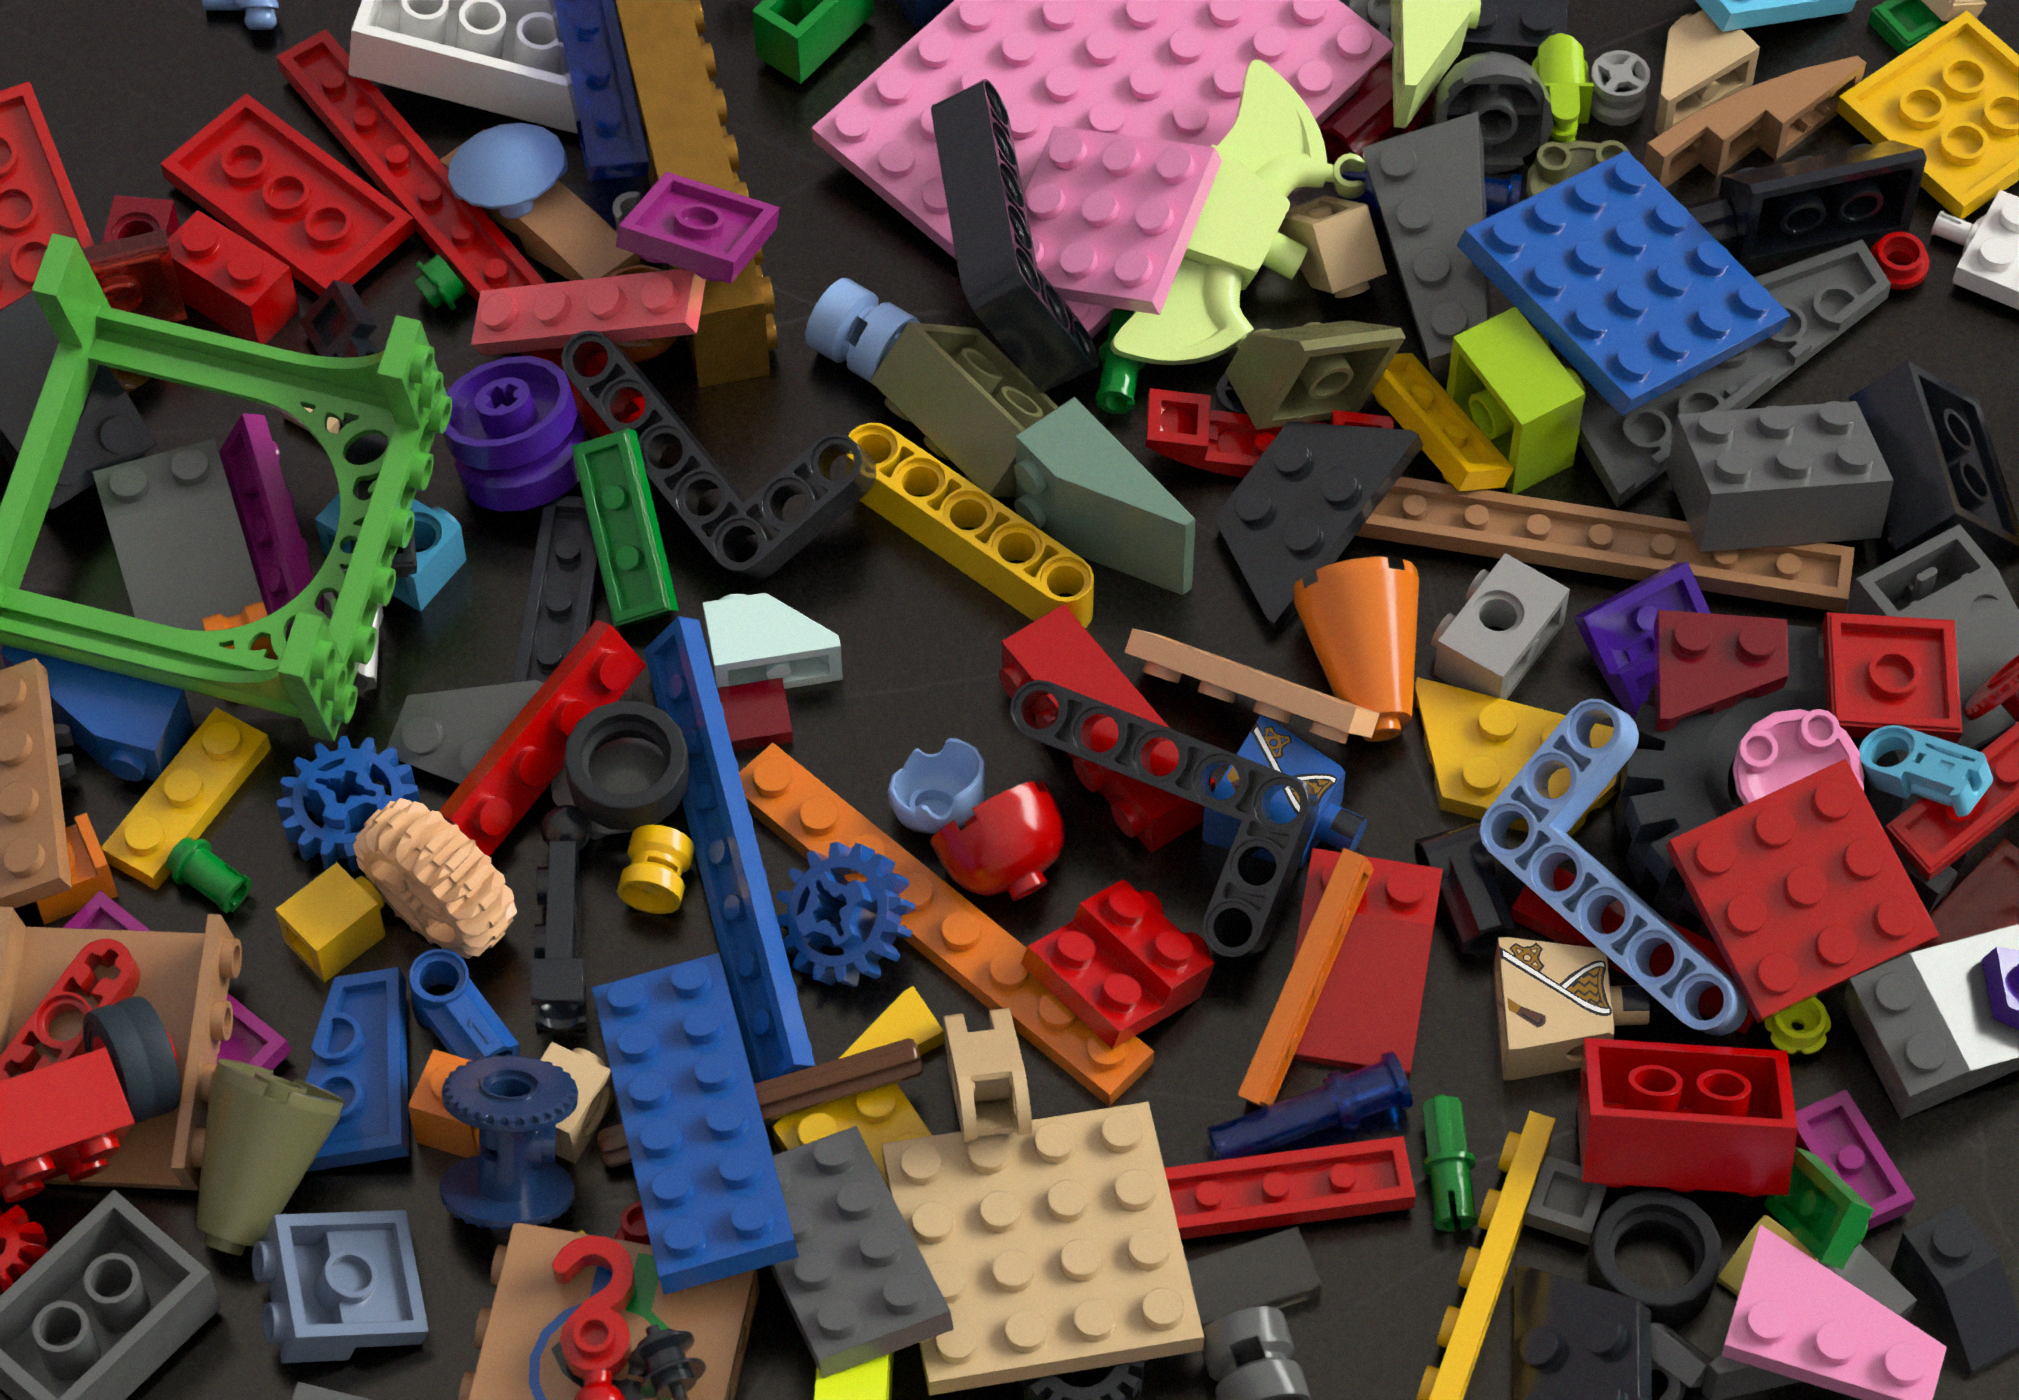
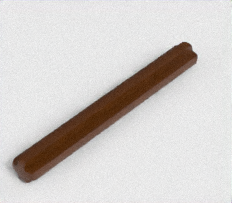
M907 1038L754 1084L765 1123L919 1077L923 1073V1063L917 1044L913 1039ZM623 1123L598 1132L597 1141L600 1154L607 1167L614 1168L632 1162Z

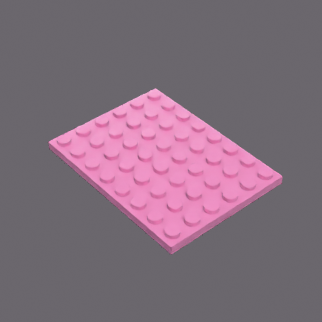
M954 0L812 127V140L956 259L931 106L983 79L989 80L994 85L1008 112L1023 194H1025L1054 125L1209 147L1212 144L1218 146L1229 133L1236 120L1244 74L1250 62L1256 59L1267 63L1293 87L1309 108L1319 127L1358 91L1363 80L1377 64L1385 59H1392V51L1395 44L1340 0ZM1064 300L1081 321L1091 339L1111 322L1112 312L1116 309Z

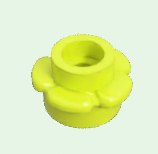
M1813 997L1766 1019L1765 1028L1771 1032V1042L1779 1050L1787 1051V1054L1802 1051L1803 1054L1809 1055L1819 1051L1826 1044L1827 1037L1825 1033L1830 1030L1831 1021L1823 1003L1818 998ZM1797 1022L1802 1024L1804 1028L1798 1031L1793 1029L1791 1024Z

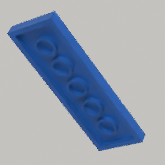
M720 953L592 987L656 1269L664 1295L798 1258L797 1246Z

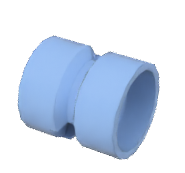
M841 278L822 294L815 305L807 323L805 342L810 348L836 363L847 360V368L851 372L873 384L870 379L909 322H920L916 317L890 302L879 305L878 297L873 292L849 278Z

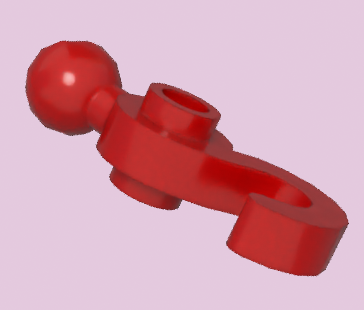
M588 1235L574 1239L560 1249L552 1262L556 1282L567 1284L580 1271L589 1266H601L607 1269L612 1274V1279L608 1286L586 1299L568 1318L561 1331V1349L566 1366L574 1375L584 1379V1386L578 1391L573 1400H626L620 1390L612 1385V1378L625 1368L632 1350L627 1323L619 1313L625 1310L633 1297L636 1282L630 1255L621 1244L608 1237Z

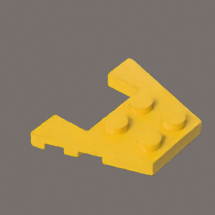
M914 986L906 989L840 1058L907 1038L915 1041L921 1056L944 1044V1030ZM897 1083L781 1117L773 1126L774 1140L782 1152L857 1126L887 1187L882 1158V1144L932 1136V1134Z

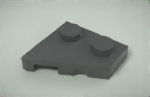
M530 680L407 695L386 749L390 747L396 749L399 762L409 763L412 767L461 784L544 683Z

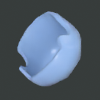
M957 738L947 739L942 750L935 754H926L919 748L914 749L904 767L896 771L891 777L887 791L889 805L900 822L915 832L936 834L952 820H955L959 829L965 827V821L974 815L971 808L985 800L987 792L986 763L977 747Z

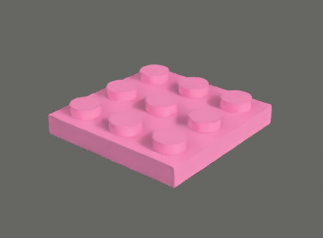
M1054 125L1024 194L1037 267L1061 298L1066 301L1160 315L1222 163L1216 148Z

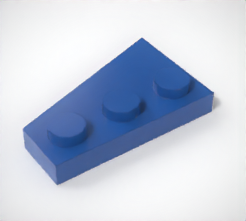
M399 967L334 977L311 1045L314 1057L305 1082L330 1091L345 1101L341 1110L342 1116L307 1172L409 1156L406 979Z

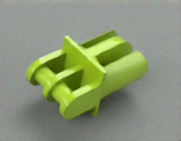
M1559 33L1549 36L1540 44L1538 56L1532 62V67L1542 79L1549 92L1553 128L1548 142L1565 143L1575 141L1578 123L1589 122L1594 83H1590L1589 68L1584 60L1582 45L1573 36Z

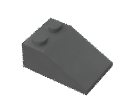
M214 438L92 471L135 618L175 628L204 631L201 618L218 613L226 617L240 614L244 606L263 601Z
M2019 924L1911 952L1849 978L1841 1004L1900 1120L2019 1070V1030L1993 1018L1982 965V958L1995 947L2019 950Z

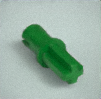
M1116 308L1112 312L1108 339L1099 349V359L1103 363L1095 401H1097V406L1108 413L1125 414L1134 408L1138 372L1146 365V362L1135 361L1114 354L1110 343L1121 327L1137 311Z
M1437 1095L1433 1099L1425 1101L1422 1106L1428 1155L1422 1161V1170L1425 1174L1430 1175L1435 1213L1434 1227L1440 1231L1455 1232L1452 1206L1456 1204L1457 1217L1460 1219L1461 1229L1467 1230L1478 1224L1470 1172L1476 1166V1158L1472 1153L1468 1152L1462 1102L1458 1097Z

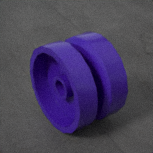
M533 356L501 358L476 367L457 379L446 393L447 396L452 398V411L443 436L448 450L453 456L464 493L478 506L499 512L528 510L552 502L571 490L578 483L579 477L571 446L589 440L581 416L578 413L567 375L552 361Z

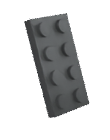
M857 1126L773 1156L799 1257L769 1265L822 1378L954 1330L951 1311Z

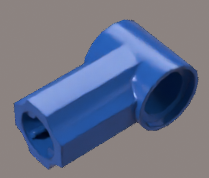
M432 949L422 953L414 960L409 970L412 1011L417 1021L424 1027L434 1031L451 1055L477 1061L481 1057L490 1058L493 1055L518 1056L520 1054V1045L470 980L469 970L464 959L457 953L447 949ZM437 984H446L455 988L451 993L444 996H434L426 992L430 987Z

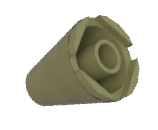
M222 1058L218 1060L215 1070L211 1075L195 1226L207 1233L204 1240L206 1245L226 1253L243 1255L246 1246L254 1247L255 1242L262 1241L273 1216L281 1214L342 1116L341 1110L345 1100L330 1091L297 1078L292 1082L274 1076L273 1070Z

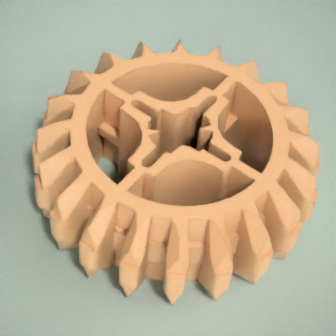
M399 798L396 802L390 801L382 810L378 809L364 823V829L356 836V842L353 844L358 867L366 873V879L378 891L383 902H386L394 910L395 917H401L410 925L412 932H419L427 939L429 944L436 943L442 949L450 950L457 953L460 957L470 959L472 956L479 957L488 947L492 948L506 934L505 930L513 922V917L517 913L512 890L505 885L504 875L491 864V857L483 854L476 846L475 840L466 837L460 831L457 824H450L438 811L430 812L423 803L411 802L403 798Z

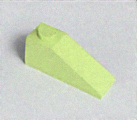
M1391 0V41L1395 44L1392 51L1394 127H1407L1461 52L1467 28H1477L1481 0Z

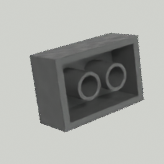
M1831 401L1822 404L1768 406L1765 408L1727 411L1709 410L1699 413L1677 414L1666 471L1700 552L1881 538L1894 481L1857 401Z
M113 1190L0 1296V1388L13 1400H125L222 1307L210 1271L118 1192Z

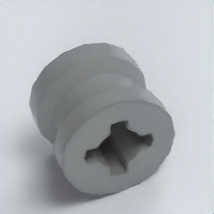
M1614 50L1604 53L1595 60L1591 70V83H1594L1590 112L1600 122L1623 126L1633 123L1641 117L1646 106V91L1650 82V69L1641 57L1628 51Z

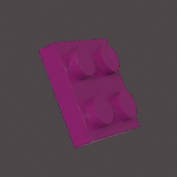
M666 171L619 224L616 247L636 253L640 258L649 262L667 263L695 272L697 276L705 280L723 281L731 284L777 229L780 207Z

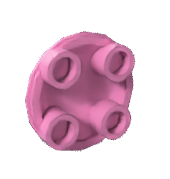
M1796 709L1774 712L1753 724L1738 744L1733 765L1737 795L1743 804L1746 805L1845 758L1864 791V772L1859 757L1860 752L1846 730L1840 727L1837 718L1829 711L1815 709L1809 712Z

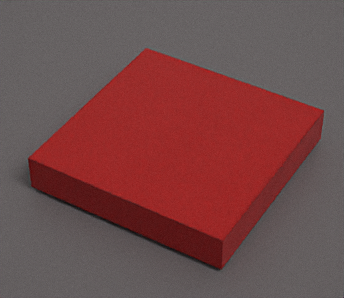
M1827 612L1822 623L1827 711L1837 718L1840 727L1846 730L1850 737L1866 738L1871 732L1881 727L1898 725L1958 744L1963 731L1955 620Z

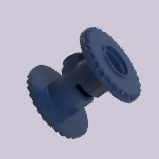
M523 1055L481 1057L477 1061H468L466 1065L456 1067V1071L450 1072L448 1078L445 1079L442 1087V1102L446 1110L453 1117L465 1124L479 1128V1153L476 1156L457 1162L443 1174L440 1180L439 1193L442 1204L446 1206V1210L449 1213H453L455 1218L463 1219L466 1224H475L478 1228L487 1227L490 1230L503 1229L504 1231H511L515 1223L539 1226L541 1224H550L552 1219H559L562 1213L568 1211L573 1202L575 1186L570 1174L555 1163V1124L569 1117L577 1107L578 1088L575 1080L571 1079V1075L568 1072H563L562 1067L553 1066L552 1062L540 1061V1058H527V1056Z

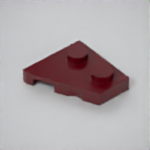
M1658 610L1654 622L1656 731L1666 732L1677 727L1680 719L1709 709L1712 715L1734 707L1742 698H1758L1785 687L1789 676L1787 619Z

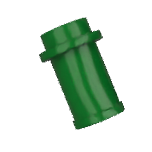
M191 837L182 839L172 849L166 861V868L172 872L171 878L178 885L188 883L218 905L225 913L235 911L246 899L252 887V880L211 852V844L205 839H198L196 841Z

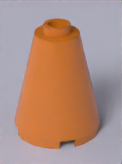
M1387 557L1357 558L1326 565L1316 570L1318 582L1304 588L1301 578L1295 583L1292 590L1294 605L1334 696L1380 713L1372 738L1363 736L1364 740L1369 742L1385 741L1401 734V727L1412 720L1419 576L1417 568L1412 562L1403 560L1404 570L1389 568Z

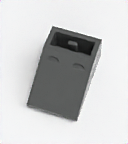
M1960 524L1856 578L1847 614L1955 620L1962 731L1966 736L1970 749L1976 750L2000 737L2016 724L2001 704L1973 721H1969L1964 716L1962 710L1970 697L1991 676L2019 654V610L1998 569Z

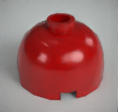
M1041 780L1036 786L1034 781H1030L1008 789L971 808L974 815L965 821L966 827L961 831L955 820H952L932 836L930 844L942 866L957 884L969 892L985 896H993L1008 891L1012 900L1016 901L1036 892L1047 884L1043 872L1056 862L1064 844V821L1058 804L1046 782Z

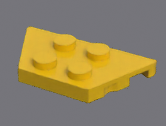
M1417 677L1413 700L1415 708H1419L1424 729L1423 741L1428 762L1433 766L1435 774L1434 787L1440 810L1482 820L1487 809L1566 715ZM1595 723L1590 731L1589 739L1591 746L1599 748L1607 744L1613 735L1614 728ZM1567 767L1558 769L1551 775L1547 788L1551 799L1559 798L1568 791L1571 785V774ZM1617 774L1566 834L1571 837L1585 824L1586 816L1590 811L1602 807L1617 793L1614 791ZM1525 817L1516 819L1509 826V828L1529 832L1528 822Z

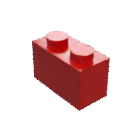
M199 210L158 248L168 292L243 340L265 345L299 311L290 267Z

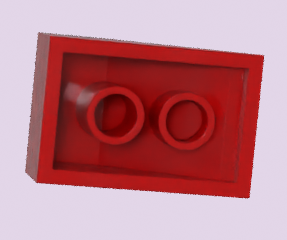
M1312 848L1293 964L1341 852ZM1366 857L1373 865L1374 871L1293 1060L1410 1079L1443 869Z

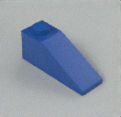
M3 645L0 651L5 668L36 658L47 669L53 723L69 725L73 741L102 767L110 770L116 776L134 782L141 781L142 779L155 782L179 753L193 723L184 690Z

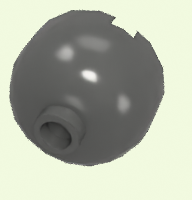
M1493 51L1474 54L1457 63L1439 83L1433 102L1434 125L1478 111L1484 143L1485 174L1512 171L1524 165L1523 157L1531 154L1537 146L1539 150L1540 146L1547 143L1553 128L1549 92L1544 82L1532 66L1510 54Z

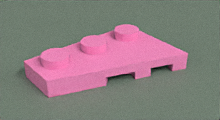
M1760 1224L1721 1356L1861 1400H1933L1947 1347Z

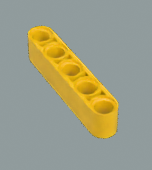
M867 423L859 425L850 432L848 436L866 450L874 462H879L876 464L874 485L859 501L1031 620L1036 621L1064 604L1084 628L1088 627L1093 617L1094 575L1091 567L1081 557L892 428L881 423ZM845 454L846 477L853 470V454ZM919 494L928 495L924 497H915V495ZM973 527V528H976V529H973V530H962L961 528ZM1022 560L1024 562L1017 564L1010 563L1009 561ZM1062 593H1067V594H1072V595H1074V596H1070V597H1060V596H1057V595H1058V594H1062Z

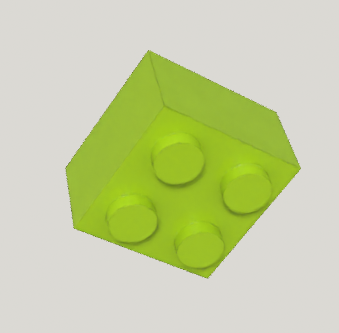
M1516 306L1454 336L1446 392L1514 467L1505 485L1507 491L1510 494H1517L1572 466L1580 434V422L1586 392L1578 374L1571 368L1565 369L1553 354L1547 338L1533 324L1530 325Z

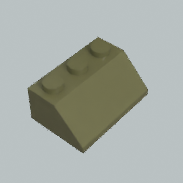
M909 322L870 379L886 396L884 401L886 406L900 418L913 422L926 435L924 443L931 451L944 459L951 460L965 474V479L993 498H1016V475L1014 472V466L1016 465V435L1059 408L1045 393L1040 392L1028 377L977 328Z

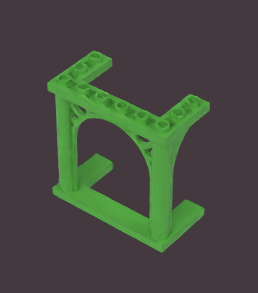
M52 233L32 292L59 343L0 506V644L302 719L310 736L335 741L340 723L347 724L355 710L358 690L357 686H354L353 683L360 663L367 665L374 652L377 630L372 625L379 605L387 606L394 591L396 571L391 568L392 560L398 547L406 548L412 536L415 513L410 511L416 491L417 489L424 491L431 478L434 458L433 454L429 452L435 433L443 434L451 416L452 398L447 396L443 385V373L438 371L434 359V347L429 345L421 321L396 315L385 350L363 357L317 356L247 341L111 308L77 239ZM98 365L266 405L288 415L314 436L327 453L334 467L340 493V515L335 540L327 559L311 583L297 597L276 612L258 621L225 630L197 631L175 628L19 589ZM305 408H310V409H313V410H312V412L310 413V412H308ZM329 417L336 418L345 425L338 434L327 431V420ZM346 418L355 419L346 424ZM378 434L388 440L385 452L373 462L364 465H354L345 459L347 449L361 437ZM377 479L368 488L371 498L360 500L355 497L357 486L361 481ZM349 540L357 541L353 553L342 551L345 542ZM342 568L347 569L346 575L343 572ZM328 592H334L339 595L337 600L335 598L331 599L330 606L333 613L331 620L322 611L317 609L321 596ZM293 622L288 640L286 641L287 628ZM261 637H269L278 659L267 658L268 652L266 649L250 650L253 643ZM234 645L235 648L229 649L225 648V646Z

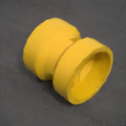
M650 824L636 828L632 833L627 851L631 865L623 869L617 889L619 898L627 905L647 913L666 914L678 910L685 889L681 875L690 868L695 850L693 841L686 834L663 825Z

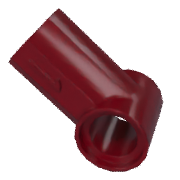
M1390 59L1381 61L1363 80L1358 89L1357 96L1319 128L1329 159L1335 163L1344 154L1353 153L1359 155L1364 160L1361 147L1390 139L1398 131L1402 134L1415 131L1430 114L1436 93L1434 91L1431 92L1406 128L1394 127L1392 61Z

